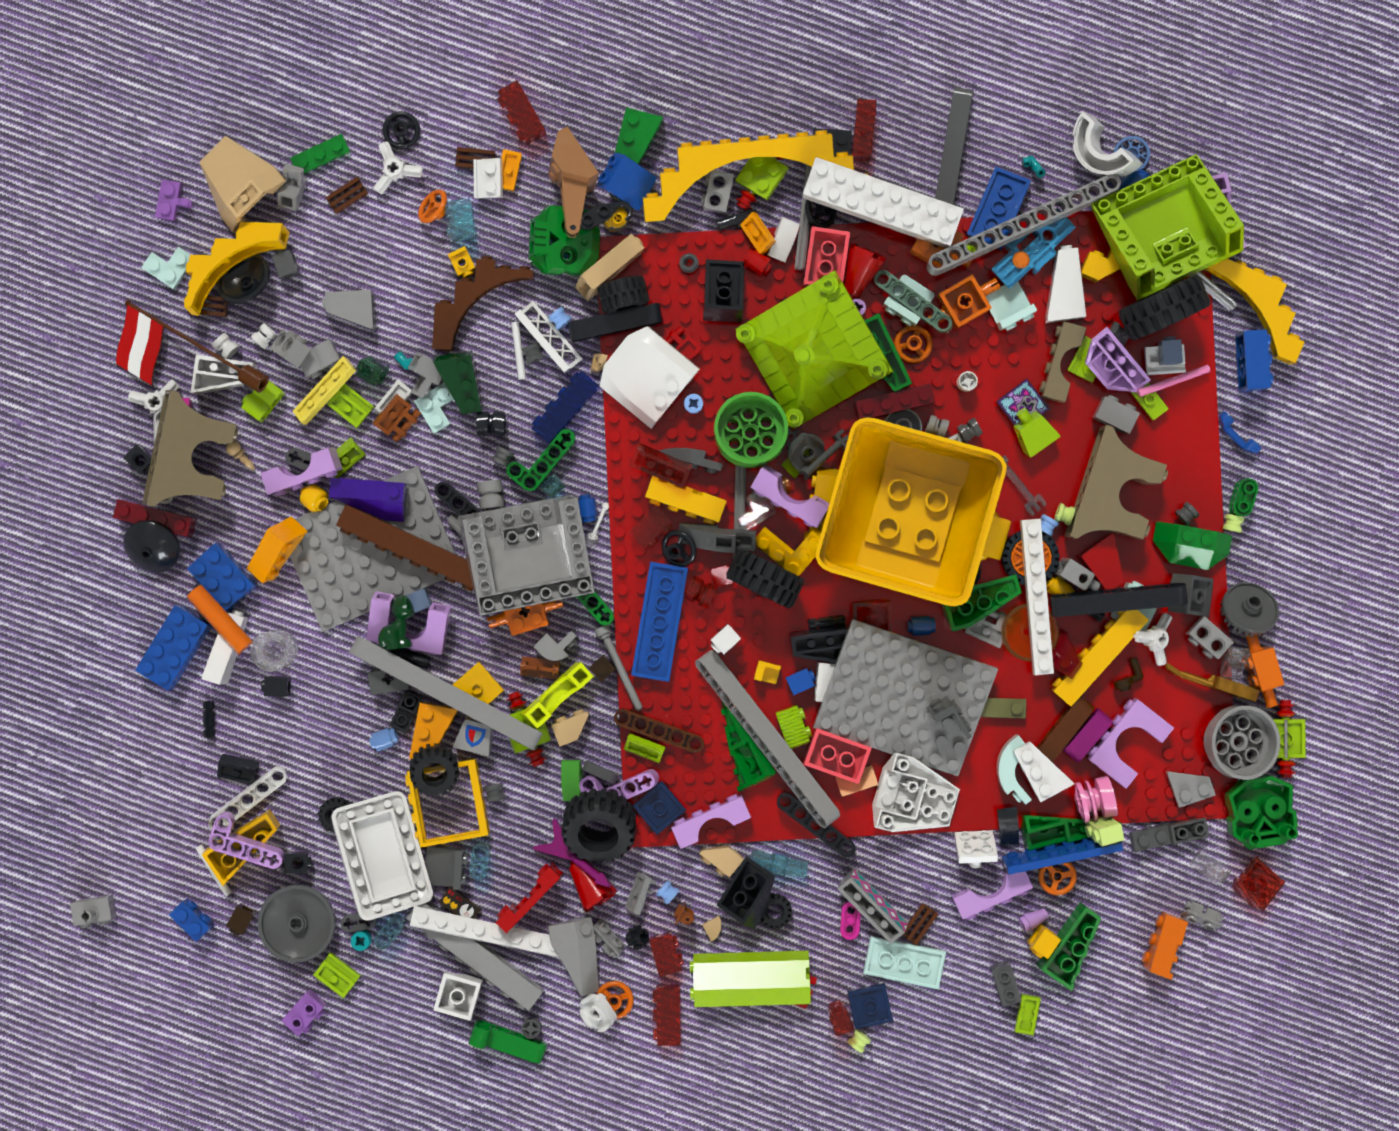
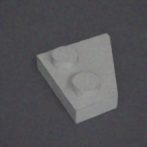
M1172 771L1166 772L1177 807L1179 808L1215 796L1210 777Z

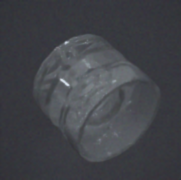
M275 629L258 635L251 644L250 654L252 661L258 668L263 671L273 672L290 666L298 656L299 647L297 640L291 633L286 630ZM275 646H278V649L280 650L279 653H276L277 650L274 649Z

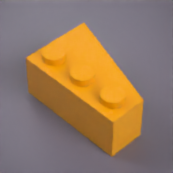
M289 517L268 528L246 569L261 583L274 580L279 575V570L308 531L293 517Z
M424 701L420 702L409 760L413 759L415 751L419 752L420 747L425 749L426 744L434 746V743H438L440 746L459 711L450 706Z

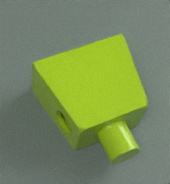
M1023 408L1016 413L1020 422L1014 425V430L1024 454L1030 458L1061 437L1038 412L1035 411L1030 414L1026 408Z

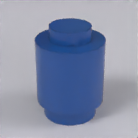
M590 494L580 495L578 504L582 523L597 520L596 515L598 514L595 497H591Z
M916 616L910 617V621H907V632H911V636L931 635V633L936 631L934 617Z

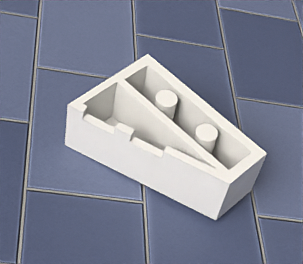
M196 355L191 386L192 394L198 395L246 386L238 380V371L215 357ZM225 359L239 368L250 365L255 369L258 368V365L252 362Z

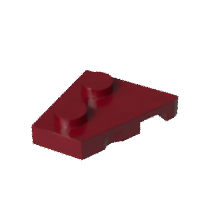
M1061 628L1051 643L1053 668L1073 679L1083 663L1077 655L1074 645L1070 642L1067 632Z

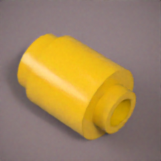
M1058 576L1051 577L1046 582L1047 593L1051 595L1075 592L1072 585Z

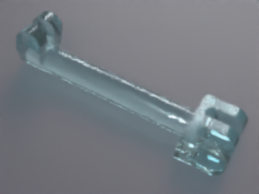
M1004 455L1002 458L1006 463V475L1028 501L1024 508L1033 516L1035 512L1031 509L1032 506L1039 511L1041 508L1037 502L1039 501L1044 507L1047 503L1040 494L1034 497L1007 464L1009 460Z

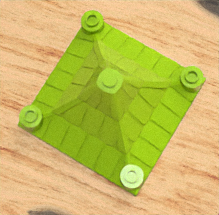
M836 270L735 329L737 339L744 343L777 402L784 410L788 426L793 429L893 372L892 367Z

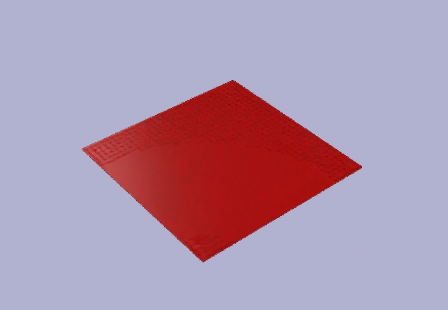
M1080 211L1067 216L1076 228L1054 247V250L1057 252L1061 250L1062 246L1072 245V248H1078L1080 269L1090 251H1099L1107 258L1110 246L1094 212ZM1037 214L1038 219L1045 220L1044 215ZM974 217L960 218L957 231L964 235L961 242L969 238L966 237V234ZM872 222L832 224L827 228L850 232L848 252L850 244L855 243L860 248H868L886 257L879 271L886 270L898 279L902 275H907L932 291L934 298L930 303L938 309H942V305L937 298L938 294L972 274L979 286L984 285L993 278L998 282L991 287L998 283L1000 287L1005 285L991 270L1009 253L1005 247H1003L1002 251L995 249L973 259L968 268L960 265L935 276L927 271V262L910 253L916 242L915 237ZM1019 222L1022 228H1026L1025 222ZM812 226L809 227V236H808V245H807L806 261H807V255H808V248H809V241H810V235H811ZM777 227L767 228L773 238L775 237L774 233ZM798 229L785 262L768 256L767 252L764 254L771 259L770 263L772 264L767 274L759 275L744 263L743 314L741 323L703 320L706 259L743 262L750 249L756 250L744 230L633 235L642 241L644 249L641 255L613 280L630 276L644 277L650 299L645 305L660 303L663 323L649 327L665 340L672 330L675 331L680 326L685 332L679 337L684 340L689 335L702 350L691 360L700 370L652 429L603 389L616 651L643 706L641 711L635 709L617 671L619 709L626 708L702 736L704 747L700 752L694 753L620 726L622 780L648 769L657 771L659 774L658 783L662 780L687 809L677 819L684 817L686 820L692 817L691 814L695 811L702 809L704 812L710 809L709 805L720 802L722 804L731 795H742L751 818L734 826L723 818L709 819L701 826L698 842L694 844L818 838L778 807L777 796L781 792H789L796 798L797 796L777 771L775 775L767 780L738 792V776L734 775L733 771L736 768L734 757L730 756L725 726H727L726 718L721 713V709H723L722 700L699 672L695 661L709 650L716 652L711 647L713 643L711 638L729 624L741 639L725 654L720 652L718 656L783 739L784 736L775 712L795 705L798 706V709H803L806 719H803L805 727L809 726L813 736L815 730L813 725L821 702L814 701L815 686L793 695L785 677L807 668L808 671L812 670L816 678L817 662H830L793 656L790 633L813 630L808 628L807 621L809 619L815 618L817 620L821 617L844 615L845 625L848 628L851 620L855 619L997 667L998 671L988 698L1026 699V718L980 717L958 776L928 767L960 789L950 826L898 832L875 828L872 804L878 785L842 797L835 778L836 776L804 765L840 812V817L832 822L831 825L847 837L998 830L997 809L1011 807L1017 808L1019 828H1021L1023 815L1082 819L1075 802L1074 785L1040 802L1018 762L1015 768L1016 780L1032 799L1029 803L1024 804L1022 801L1018 803L1012 796L1014 791L1007 795L1001 788L997 778V758L1002 747L1010 738L1017 734L1025 743L1030 741L1037 747L1069 707L1065 701L1051 690L1054 687L1052 685L1058 677L1062 678L1064 676L1063 673L1053 668V674L1033 675L1026 588L1024 585L1019 584L1021 594L995 610L997 612L1002 611L1006 613V616L1013 618L1010 625L1002 624L1001 628L1008 632L1001 647L997 648L964 633L965 629L952 632L940 603L831 573L818 564L816 557L799 575V577L804 579V585L793 607L789 609L735 582L715 588L710 569L728 564L730 567L733 561V553L696 548L697 553L694 561L686 566L688 573L669 682L631 676L650 562L672 565L665 559L661 545L664 536L668 532L679 530L680 523L712 525L704 522L703 517L697 516L695 519L686 516V511L679 509L677 513L667 509L668 505L663 503L660 506L649 503L650 499L645 496L652 475L726 500L720 522H715L714 525H718V528L734 529L735 464L728 461L716 446L714 440L716 415L720 407L729 398L744 392L762 393L777 402L744 343L737 339L735 329L806 288L803 287L805 270H795ZM1045 230L1043 232V238L1045 240H1051L1052 233L1048 230ZM1031 233L1017 248L1020 251L1024 250L1035 239L1034 235ZM629 235L600 237L599 258L597 261ZM688 253L695 255L699 262L698 268L692 273L684 272L679 265L680 258ZM1055 257L1044 264L1036 275L1033 274V269H1031L1018 281L1030 305L1034 304L1037 311L1033 313V318L1026 322L1023 319L1016 322L1017 326L1009 331L1006 328L1001 331L999 330L990 311L957 330L953 326L951 331L946 334L939 333L920 319L916 325L923 327L929 332L932 338V350L930 355L922 362L908 363L902 360L913 385L902 390L930 383L932 385L936 402L931 405L910 409L919 416L922 432H925L931 415L937 416L940 420H949L944 438L956 435L958 433L957 426L965 425L968 423V420L975 418L983 434L973 437L966 444L998 453L1004 459L1006 474L995 512L998 513L1000 518L1011 521L1006 541L1010 536L1021 531L1020 520L1041 519L1042 514L1054 519L1059 503H1063L1066 507H1074L1099 427L1105 425L1092 419L1101 398L1111 395L1118 398L1119 403L1123 405L1127 403L1137 408L1136 411L1140 414L1131 433L1125 435L1117 430L1115 432L1122 443L1133 452L1145 458L1166 464L1168 475L1161 484L1145 485L1128 480L1120 489L1119 500L1123 508L1128 512L1140 514L1148 519V525L1150 526L1147 537L1144 536V539L1140 540L1113 533L1124 578V583L1120 586L1123 588L1126 582L1132 584L1133 581L1144 586L1170 584L1173 573L1212 578L1214 581L1209 617L1206 618L1230 638L1229 627L1227 626L1229 622H1224L1226 617L1225 615L1221 616L1222 612L1220 611L1222 607L1220 605L1221 599L1227 591L1226 557L1209 570L1173 564L1167 561L1157 545L1152 541L1156 521L1185 525L1175 515V511L1183 508L1185 502L1190 503L1199 513L1198 518L1191 520L1190 527L1224 533L1222 529L1224 519L1212 296L1208 294L1210 306L1145 337L1134 341L1128 338L1123 346L1146 373L1144 348L1158 346L1160 341H1164V337L1174 336L1175 340L1181 339V343L1184 344L1186 372L1205 365L1210 367V372L1156 391L1168 407V410L1154 421L1149 418L1129 391L1108 390L1097 377H1095L1093 383H1090L1068 372L1067 369L1078 348L1068 350L1063 355L1060 363L1062 375L1071 383L1066 402L1059 403L1042 398L1050 408L1042 416L1061 437L1031 458L1024 454L1013 424L997 405L996 401L1026 378L1041 396L1039 387L1041 382L1046 379L1047 374L1044 373L1046 363L1051 361L1052 355H1049L1050 348L1057 340V337L1054 336L1057 325L1062 323L1045 324ZM687 260L685 263L687 267L693 264L691 260ZM1118 270L1096 283L1082 277L1086 317L1065 322L1086 327L1084 336L1093 339L1106 327L1109 329L1114 321L1124 328L1119 318V310L1136 302L1137 299L1129 288L1122 271ZM1205 270L1200 271L1211 280V273ZM881 275L878 278L880 284H886L889 280L887 275ZM873 277L860 297L855 296L854 299H860L866 305L865 313L862 316L864 320L878 313L881 315L894 343L897 333L907 325L901 322V318L897 315L892 316L885 311L883 304L889 295L877 287ZM598 294L599 315L607 314V313L603 312V310H602V306H601V302H600V298H599V294ZM961 298L962 301L960 302V304L966 306L968 300H963ZM927 308L923 316L928 318L927 316L932 315L934 310ZM944 320L938 324V327L946 329L949 326V321ZM643 328L601 336V354L608 355L606 362L629 334ZM914 331L905 333L900 340V344L906 343L907 339L914 334ZM920 333L919 337L922 340L921 349L925 352L927 342L924 335ZM674 341L671 345L676 348L679 344ZM911 341L910 345L916 347L917 342ZM908 348L901 350L908 357H919L916 351H911ZM966 371L973 372L978 379L977 386L969 392H963L957 387V378ZM1183 373L1148 376L1151 379L1149 384L1152 385ZM881 378L797 428L793 429L790 427L791 432L794 433L798 430L796 438L801 433L816 435L824 442L825 452L835 443L832 436L840 429L845 431L840 435L841 438L845 435L849 436L853 424L858 421L854 404L856 401L893 393L894 390L884 378ZM690 394H698L703 400V408L697 414L689 413L684 407V400ZM749 412L743 414L745 419L753 418V415ZM889 414L877 417L875 419L885 421L886 417ZM764 420L761 422V425L767 428L771 426V423ZM730 423L727 425V427L730 430H736L738 428V426L735 423ZM747 431L745 433V436L748 438L755 437V433L752 431ZM793 435L787 436L786 443L793 442ZM764 439L762 441L765 446H771L773 444V442L770 439ZM733 441L729 443V446L737 449L739 444ZM784 446L779 456L767 464V466L782 474V486L788 496L799 501L808 500L810 494L814 492V487H811L812 476L805 481L803 479L804 475L799 474L794 479L781 466L787 459L786 453L788 450ZM691 448L706 451L705 459L719 462L723 465L721 472L717 471L716 474L705 472L706 468L698 466V469L687 467V463L684 462L682 469H677V472L666 469L667 465L659 464L658 467L647 464L648 460H645L644 457L646 454L663 449ZM752 449L746 452L750 457L757 455V452ZM841 449L837 450L820 467L840 469L844 452ZM763 466L746 468L745 530H755L757 537L762 529L766 527L795 551L804 541V534L809 531V526L804 524V520L798 516L793 517L789 515L785 508L773 505L768 498L756 501L752 497V488L750 487ZM1059 521V525L1054 528L1051 538L1059 549V561L1062 557L1070 558L1085 567L1078 556L1112 532L1092 531L1078 539H1069L1064 537L1068 525ZM679 536L671 537L667 547L678 542ZM684 544L685 552L690 556L691 548L689 545ZM756 545L755 551H748L783 568ZM681 557L676 559L677 561H684ZM988 557L986 560H981V578L976 585L1008 577L1003 570L1002 559L996 560ZM1072 586V588H1073L1075 591H1077V592H1083L1082 590H1079V589L1075 588L1074 586ZM1047 593L1051 643L1062 628L1067 632V636L1074 645L1077 655L1084 648L1088 649L1093 644L1091 640L1098 633L1101 635L1105 631L1104 626L1109 620H1115L1111 618V612L1105 613L1104 618L1100 622L1088 614L1054 617L1051 613V594ZM1168 607L1156 609L1147 629L1156 626L1163 613L1172 616V620L1166 629L1169 636L1168 644L1164 648L1167 663L1179 671L1188 672L1206 679L1210 678L1211 675H1215L1232 681L1230 647L1219 659H1209L1202 653L1204 649L1199 645L1197 647L1188 640L1189 636L1186 632L1200 616L1168 612ZM916 616L934 617L936 631L931 633V635L911 636V632H907V621H910V617ZM987 616L985 621L994 625L997 621L990 616ZM1201 627L1197 630V636L1202 638L1205 635V630ZM1133 638L1081 696L1095 707L1093 712L1099 708L1112 720L1118 714L1121 715L1125 710L1123 707L1128 700L1136 698L1173 726L1174 729L1163 743L1158 742L1139 727H1131L1121 732L1116 741V752L1124 763L1138 773L1127 789L1087 759L1088 754L1080 762L1076 763L1064 751H1061L1053 764L1074 784L1080 782L1083 790L1084 781L1087 780L1091 787L1094 788L1095 778L1108 776L1113 787L1118 815L1111 818L1121 823L1181 821L1203 817L1206 819L1227 818L1229 813L1224 794L1237 783V779L1223 775L1212 765L1205 752L1204 734L1209 722L1221 710L1233 706V695L1193 683L1177 675L1175 676L1170 670H1166L1165 665L1158 666L1156 664L1154 652L1150 651L1148 646L1135 642V638ZM1215 640L1212 642L1211 647L1214 651L1218 650L1220 645ZM1137 657L1144 676L1143 679L1131 685L1132 689L1124 692H1120V689L1115 690L1114 681L1134 675L1129 659ZM758 660L781 666L776 684L754 679ZM625 712L619 713L620 722L628 721V715ZM644 719L636 720L637 728L644 729L647 724ZM1224 724L1221 726V731L1223 732L1225 729ZM657 725L654 727L656 735L664 734L663 726ZM674 732L672 739L675 742H680L683 739V735L680 732ZM629 733L665 746L660 763L623 750ZM694 738L690 741V745L692 748H699L701 741ZM810 743L792 749L802 763ZM1220 743L1217 744V751L1220 750ZM871 748L865 767L872 765L877 782H879L882 768L892 757V754ZM1233 756L1230 757V764L1233 763ZM1172 771L1210 777L1215 796L1179 808L1177 807L1166 772ZM645 778V779L642 781V784L645 783V782H647V781H652V779H651V778ZM628 783L629 789L635 791V785ZM651 789L627 799V802L633 805ZM783 796L780 799V804L783 806H787L791 802L788 796ZM633 807L636 813L635 841L631 848L679 845L671 829L672 825H675L674 821L657 835ZM798 808L795 812V815L800 818L806 814L804 808ZM1098 811V816L1101 817L1102 814ZM815 820L811 822L813 829L821 827ZM830 831L826 835V838L837 837L834 831Z

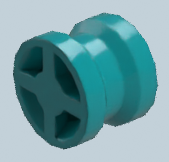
M367 930L357 931L351 937V945L357 951L367 949L372 942V936Z

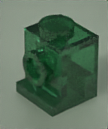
M366 357L358 362V370L355 375L371 385L377 386L383 384L390 367L379 363L371 357Z

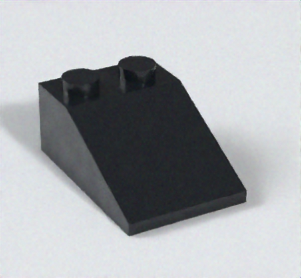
M706 259L703 320L741 323L743 314L744 262Z
M746 856L716 906L741 924L755 929L765 913L776 876Z

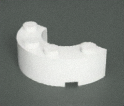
M1082 111L1073 129V150L1082 166L1104 177L1110 174L1124 177L1140 168L1143 163L1126 149L1120 148L1115 153L1105 155L1100 146L1101 133L1105 127L1093 115Z

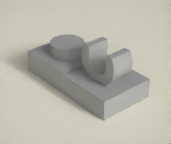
M637 872L625 908L633 914L640 915L645 905L646 894H653V891L648 889L649 885H656L657 882L644 873Z

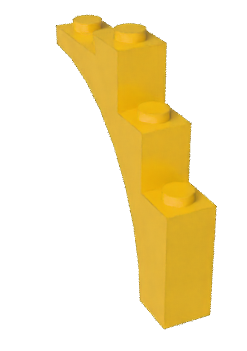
M240 222L239 229L236 231V239L215 238L214 245L211 247V255H190L189 261L186 264V273L191 279L188 283L189 288L184 299V307L192 315L199 316L209 292L227 271L244 259L256 254L286 249L290 232L282 223Z

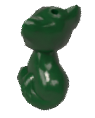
M406 595L395 598L392 603V614L396 619L393 623L384 626L378 635L379 645L383 649L391 650L413 647L411 640L406 638V620L414 616L415 612L411 600Z

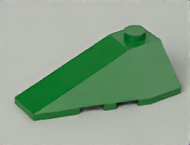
M1015 574L974 585L970 598L962 605L948 606L941 604L948 625L951 631L954 632L973 626L1022 592Z

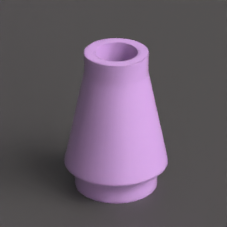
M1042 908L1022 914V917L1019 918V923L1025 932H1031L1042 922L1049 919L1046 910Z

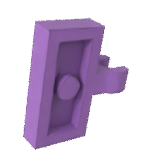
M162 179L155 213L156 218L176 221L178 206L192 208L193 201L180 198L182 183Z

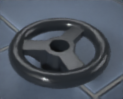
M398 111L392 113L383 124V137L393 148H410L419 139L420 124L416 117L408 112ZM398 117H405L410 120L407 123L402 120L392 122V120ZM414 126L415 133L413 138L405 143V135L408 129ZM388 127L399 137V143L394 142L390 138ZM404 127L403 132H398V128Z
M806 200L805 213L807 219L814 227L828 228L834 223L837 210L814 202L816 214L813 218L811 213L812 201ZM830 215L827 222L819 223L821 217Z
M673 530L668 532L662 540V553L670 564L686 567L694 561L697 553L696 544L686 532ZM679 536L678 542L667 547L671 537ZM685 539L691 548L690 556L685 552ZM681 557L684 561H677L676 559Z

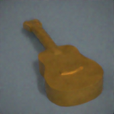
M1169 663L1165 665L1167 671L1170 670L1171 673L1182 679L1231 694L1240 699L1251 702L1257 701L1260 691L1255 688L1215 675H1211L1210 678L1206 679L1188 672L1179 671Z

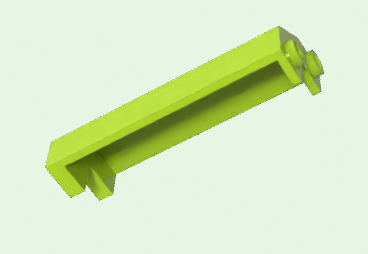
M808 951L693 954V961H690V973H693L694 988H690V1000H694V1007L811 1004Z

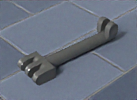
M840 429L832 436V439L835 441L832 446L811 465L805 466L798 471L800 475H804L803 479L805 481L837 450L845 451V441L849 436L840 437L845 432L843 429Z

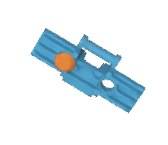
M1065 217L1032 232L1035 239L1022 251L1017 246L1030 234L1004 245L1009 253L991 270L1010 289L1029 270L1033 269L1032 272L1036 275L1044 264L1049 260L1051 261L1056 256L1054 247L1076 227ZM1045 230H1048L1052 233L1051 240H1045L1043 238V232Z

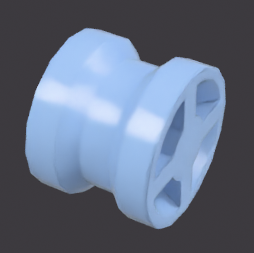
M563 307L558 308L548 317L549 321L555 324L557 330L562 329L572 320L570 315H566Z
M690 394L684 400V407L689 413L697 414L703 408V400L698 394Z
M1042 514L1040 517L1042 531L1052 537L1055 527H1058L1059 523Z
M667 880L656 892V895L662 897L664 903L668 904L680 890L674 888L671 882Z

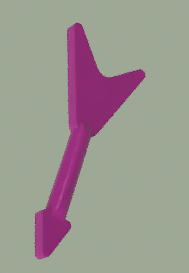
M553 819L554 841L549 844L534 846L533 849L571 860L593 877L596 884L611 887L604 873L597 872L583 859L576 857V853L572 854L568 850V846L563 842L562 827L558 820Z

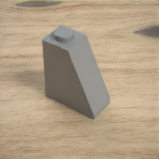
M372 290L325 292V298H322L323 309H326L327 313L370 330H376L374 292Z

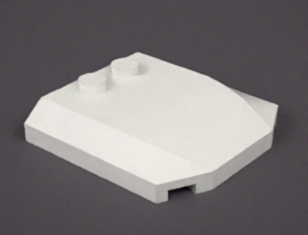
M647 326L629 334L605 363L600 387L652 429L686 385L698 373L700 368Z

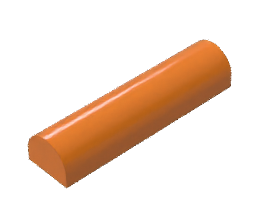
M203 585L197 586L188 594L187 599L238 655L253 643L252 639Z

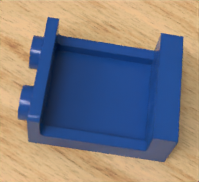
M615 152L608 160L606 169L599 176L596 186L606 190L619 200L629 203L633 210L639 211L643 205L642 197H646V194L650 192L657 177L627 156Z

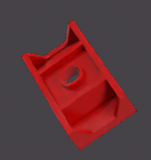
M553 862L550 865L546 863L537 873L539 877L536 881L538 883L530 890L529 898L524 896L517 906L513 903L509 907L505 905L496 915L498 919L495 923L507 934L561 878L560 876L563 872Z

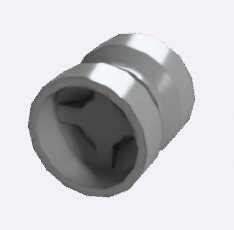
M931 415L925 432L944 437L949 420H940L937 416Z

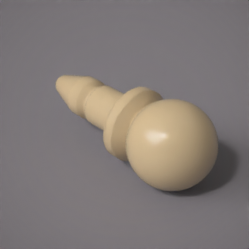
M237 441L226 444V452L229 455L234 456L235 460L239 458L247 468L255 470L252 461L243 454L245 450L241 449V445Z

